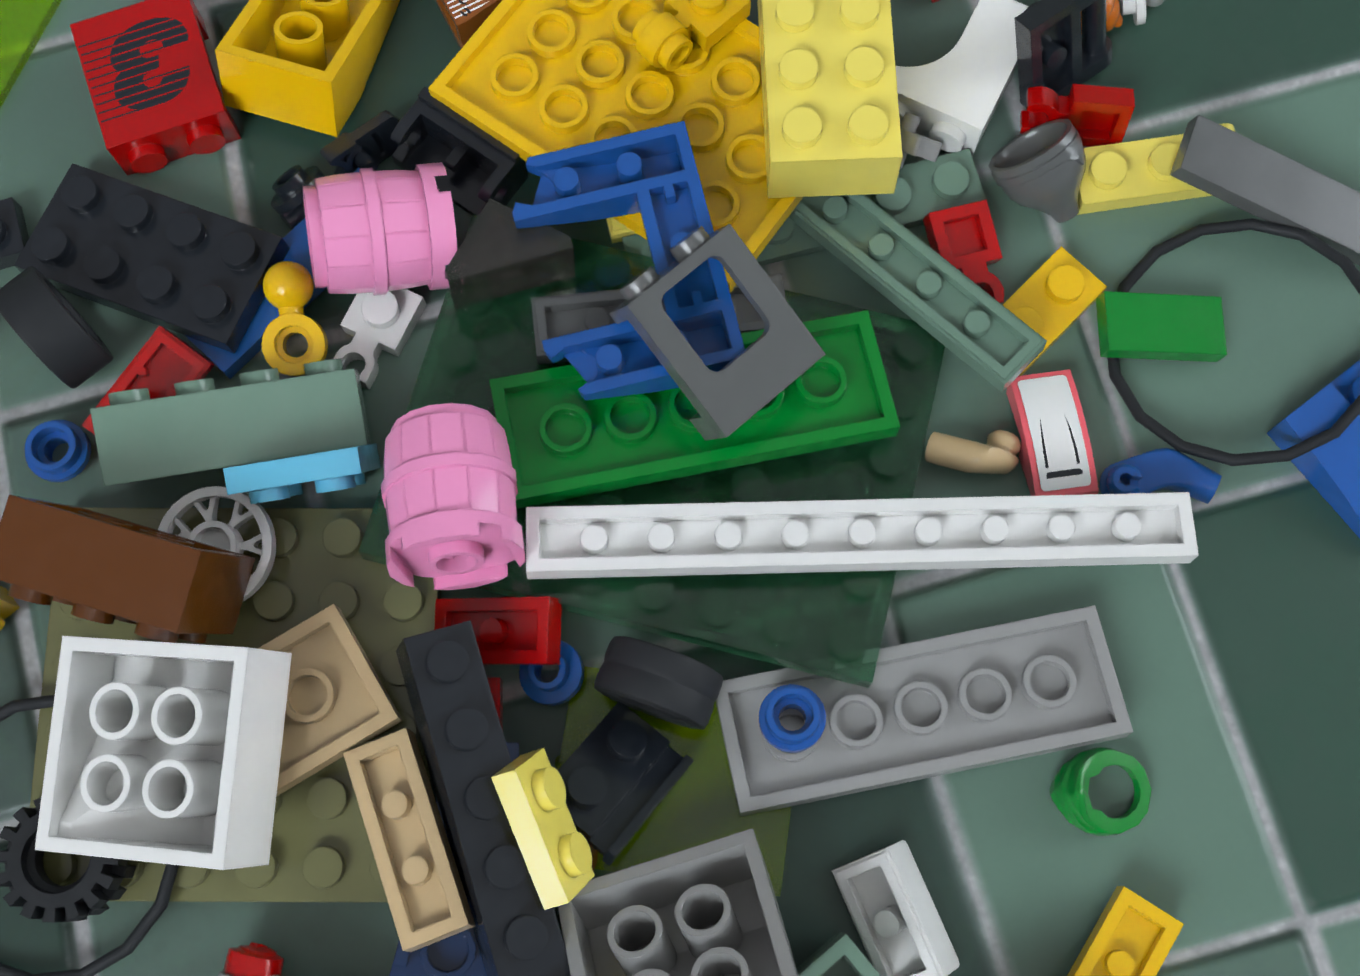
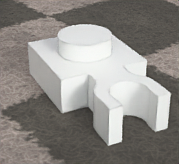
M407 289L388 291L386 295L374 296L373 293L356 294L340 324L343 331L354 338L349 344L344 345L338 350L334 359H342L344 370L353 360H363L365 368L360 374L362 387L370 390L379 372L377 361L382 350L395 356H400L427 305L423 296Z

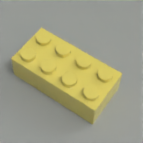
M757 0L768 198L894 194L903 155L890 0Z

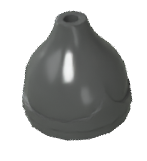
M1057 119L1031 128L1014 138L992 157L988 165L992 172V177L1012 201L1020 206L1044 212L1058 223L1066 222L1079 213L1078 195L1086 170V156L1081 137L1069 119Z

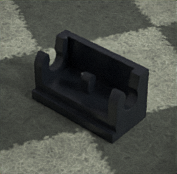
M427 87L420 91L417 101L396 125L390 138L399 144L392 155L394 163L404 170L415 171L417 164L442 162L447 175L434 176L439 192L451 191L453 203L487 226L493 223L528 178L525 161L520 158L518 153L432 97Z

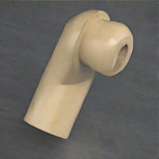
M1004 430L991 432L987 437V445L934 431L930 435L926 446L925 460L932 464L966 473L1004 475L1012 471L1019 463L1016 455L1020 451L1021 441L1015 434Z

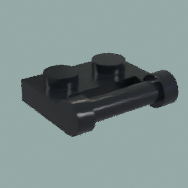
M1041 0L1034 2L1023 13L1014 18L1020 103L1026 108L1028 88L1035 86L1047 87L1054 90L1058 96H1066L1070 93L1072 84L1085 83L1111 64L1112 41L1106 36V0ZM1081 18H1082V37H1081Z

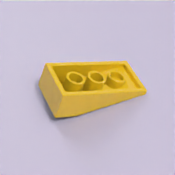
M249 0L215 49L225 106L338 137L362 96L400 0Z

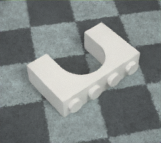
M979 0L958 43L945 56L921 66H896L900 125L905 112L919 116L921 120L916 133L943 143L941 147L943 151L957 153L970 148L973 156L1018 65L1014 18L1023 13L1029 6L1015 0Z

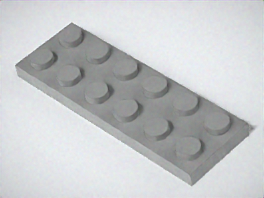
M1095 605L723 680L718 698L715 701L740 817L1125 738L1133 733ZM788 684L801 685L812 690L820 698L826 711V725L821 738L811 748L796 753L784 752L770 745L762 735L759 727V710L764 698L777 687ZM787 709L779 716L781 725L787 730L795 731L805 724L803 715L795 709Z

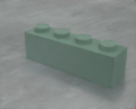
M330 359L303 364L305 376L280 379L278 368L241 373L239 374L241 386L215 389L213 378L175 383L176 396L150 399L148 388L109 393L110 406L90 409L104 486H111L371 444L359 370L355 368L344 370L342 359Z

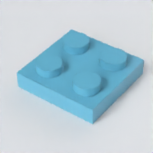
M377 443L228 467L223 468L228 495L248 492L250 504H257L303 494L301 483L314 481L316 493L353 488L356 485L366 484L364 472L381 468Z

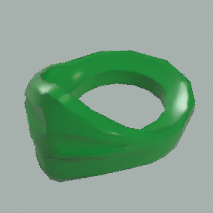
M1103 747L1081 751L1061 765L1049 790L1053 803L1069 823L1085 833L1096 836L1118 835L1139 825L1148 812L1152 791L1145 768L1133 756L1112 748ZM1112 765L1124 769L1132 779L1134 786V800L1130 809L1123 816L1116 818L1107 817L1101 810L1092 809L1088 795L1090 777L1098 775L1104 767Z

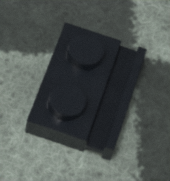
M618 702L557 770L565 784L566 804L577 832H580L586 838L588 844L604 856L602 861L608 866L624 850L688 772L694 762L687 754L683 758L669 747L671 741L621 702Z

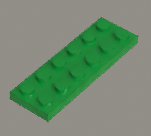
M868 310L802 322L822 348L825 355L727 438L704 440L689 420L698 412L680 388L584 400L578 389L587 382L572 365L489 379L496 419L505 430L512 467L516 470L518 494L516 495L517 509L897 436L900 423ZM764 329L741 333L745 349L763 334Z

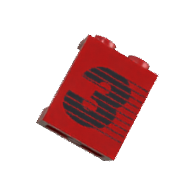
M145 0L70 24L106 149L127 176L134 173L155 172L165 167L168 162L193 154L214 153L220 150L226 143L241 139L238 127L224 105L204 40L209 39L203 18L193 0Z

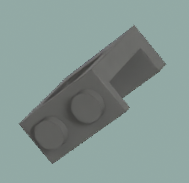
M731 224L710 234L702 226L692 231L670 249V252L676 259L659 274L650 266L631 279L619 290L625 301L609 313L616 324L626 320L631 323L698 413L689 420L704 440L727 438L825 355L822 348ZM708 258H714L723 265L764 322L763 334L718 372L711 371L706 367L662 307L664 294Z

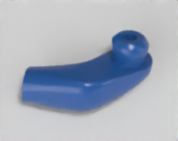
M1161 448L1109 465L1100 476L1099 489L1101 494L1153 493L1160 490L1189 492L1191 498L1208 504L1213 498L1222 476L1175 449Z

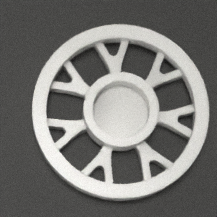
M222 486L200 488L180 498L163 517L158 530L172 534L177 525L181 530L178 536L239 554H243L244 551H251L261 555L255 572L250 576L243 601L255 594L268 578L276 556L275 530L265 509L259 503L250 504L249 495L245 493L228 495L226 487ZM220 498L235 500L232 517L228 524L217 521ZM210 499L209 507L207 509L202 503V501ZM195 506L206 522L199 524L192 531L181 517L191 507ZM245 506L249 511L242 515L243 507ZM255 518L261 534L243 542L238 529L247 521ZM262 542V549H259L258 544Z

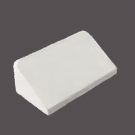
M905 840L896 842L832 870L870 962L881 976H948L959 968V959Z

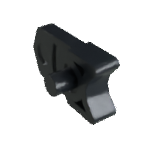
M385 110L353 132L342 133L337 139L324 146L320 150V154L330 165L337 166L334 175L353 173L358 168H373V171H377L378 164L391 156L399 146L398 143L390 138L400 119L390 111Z

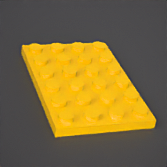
M502 0L429 86L428 89L432 97L518 153L520 158L526 162L528 157L685 121L713 230L716 231L731 224L756 259L803 198H768L759 27L747 19L742 21L707 52L691 38L693 49L689 57L677 69L667 71L664 67L658 69L650 64L636 50L637 42L632 38L635 25L647 12L656 9L660 13H664V0ZM640 213L612 217L647 240ZM724 268L731 293L736 283Z

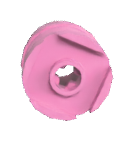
M443 163L417 164L415 171H373V168H361L359 172L315 178V185L303 186L305 221L315 288L327 287L329 294L373 293L374 296L386 295L388 291L428 285L430 290L455 288L458 278L450 273H445V265L458 264L451 191L439 192L434 177L447 175Z
M458 403L428 405L409 411L398 418L385 440L384 480L381 483L382 499L386 508L389 535L385 539L386 564L389 576L399 583L415 587L414 575L431 577L434 581V590L449 591L475 588L500 581L508 576L507 563L516 560L519 567H521L525 562L522 525L517 522L516 495L518 494L516 470L512 467L505 430L497 422V419L488 410Z

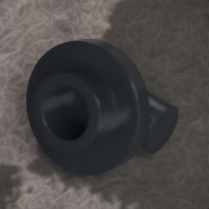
M300 165L293 166L284 172L272 186L276 194L271 201V206L280 214L281 219L291 230L305 218L303 186L315 185V178L325 177L317 166H311L303 169Z

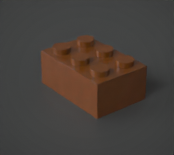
M15 495L8 496L0 522V581L11 584L9 596L41 605H51L52 601L72 605V615L98 623L113 624L114 620L136 624L135 634L161 642L177 643L178 639L204 644L208 634H233L256 559L82 507Z

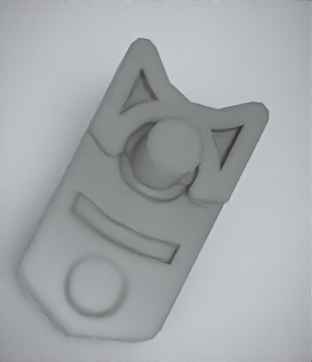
M905 112L900 125L903 155L900 168L903 167L907 154L936 162L943 143L917 134L916 130L921 117Z

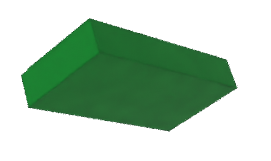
M1104 291L1096 298L1100 357L1218 362L1227 356L1221 297Z

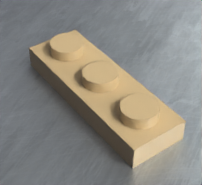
M403 728L344 752L345 762L402 950L413 952L475 927L476 925L414 732L408 728Z

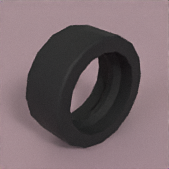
M33 266L28 267L0 288L1 315L31 351L68 387L77 388L113 360L112 354L99 336L37 268Z

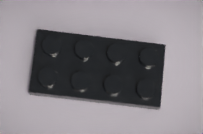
M72 163L14 266L20 272L33 266L58 289L235 354L265 296L263 292V279L266 272L274 264L283 261L290 248L281 236Z

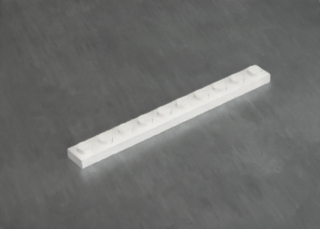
M1189 492L526 507L527 579L1191 563L1199 556Z

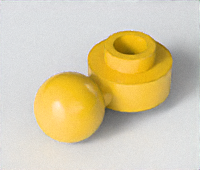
M281 261L274 264L264 276V295L274 307L278 308L279 317L272 320L266 327L262 336L261 346L265 360L273 369L278 368L279 373L288 376H304L303 364L325 360L328 352V339L321 325L314 319L304 315V306L313 295L314 283L309 271L301 264L293 261ZM294 334H302L308 343L307 351L300 357H293L287 351V340Z

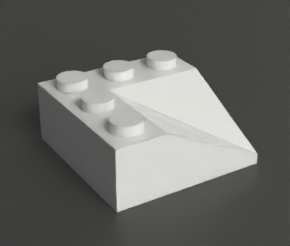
M62 636L35 850L218 870L269 865L292 653L250 647Z

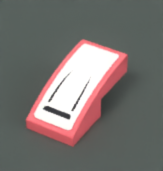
M1071 370L1018 376L1007 387L1006 394L1021 438L1019 459L1031 496L1098 494L1099 488L1092 447Z

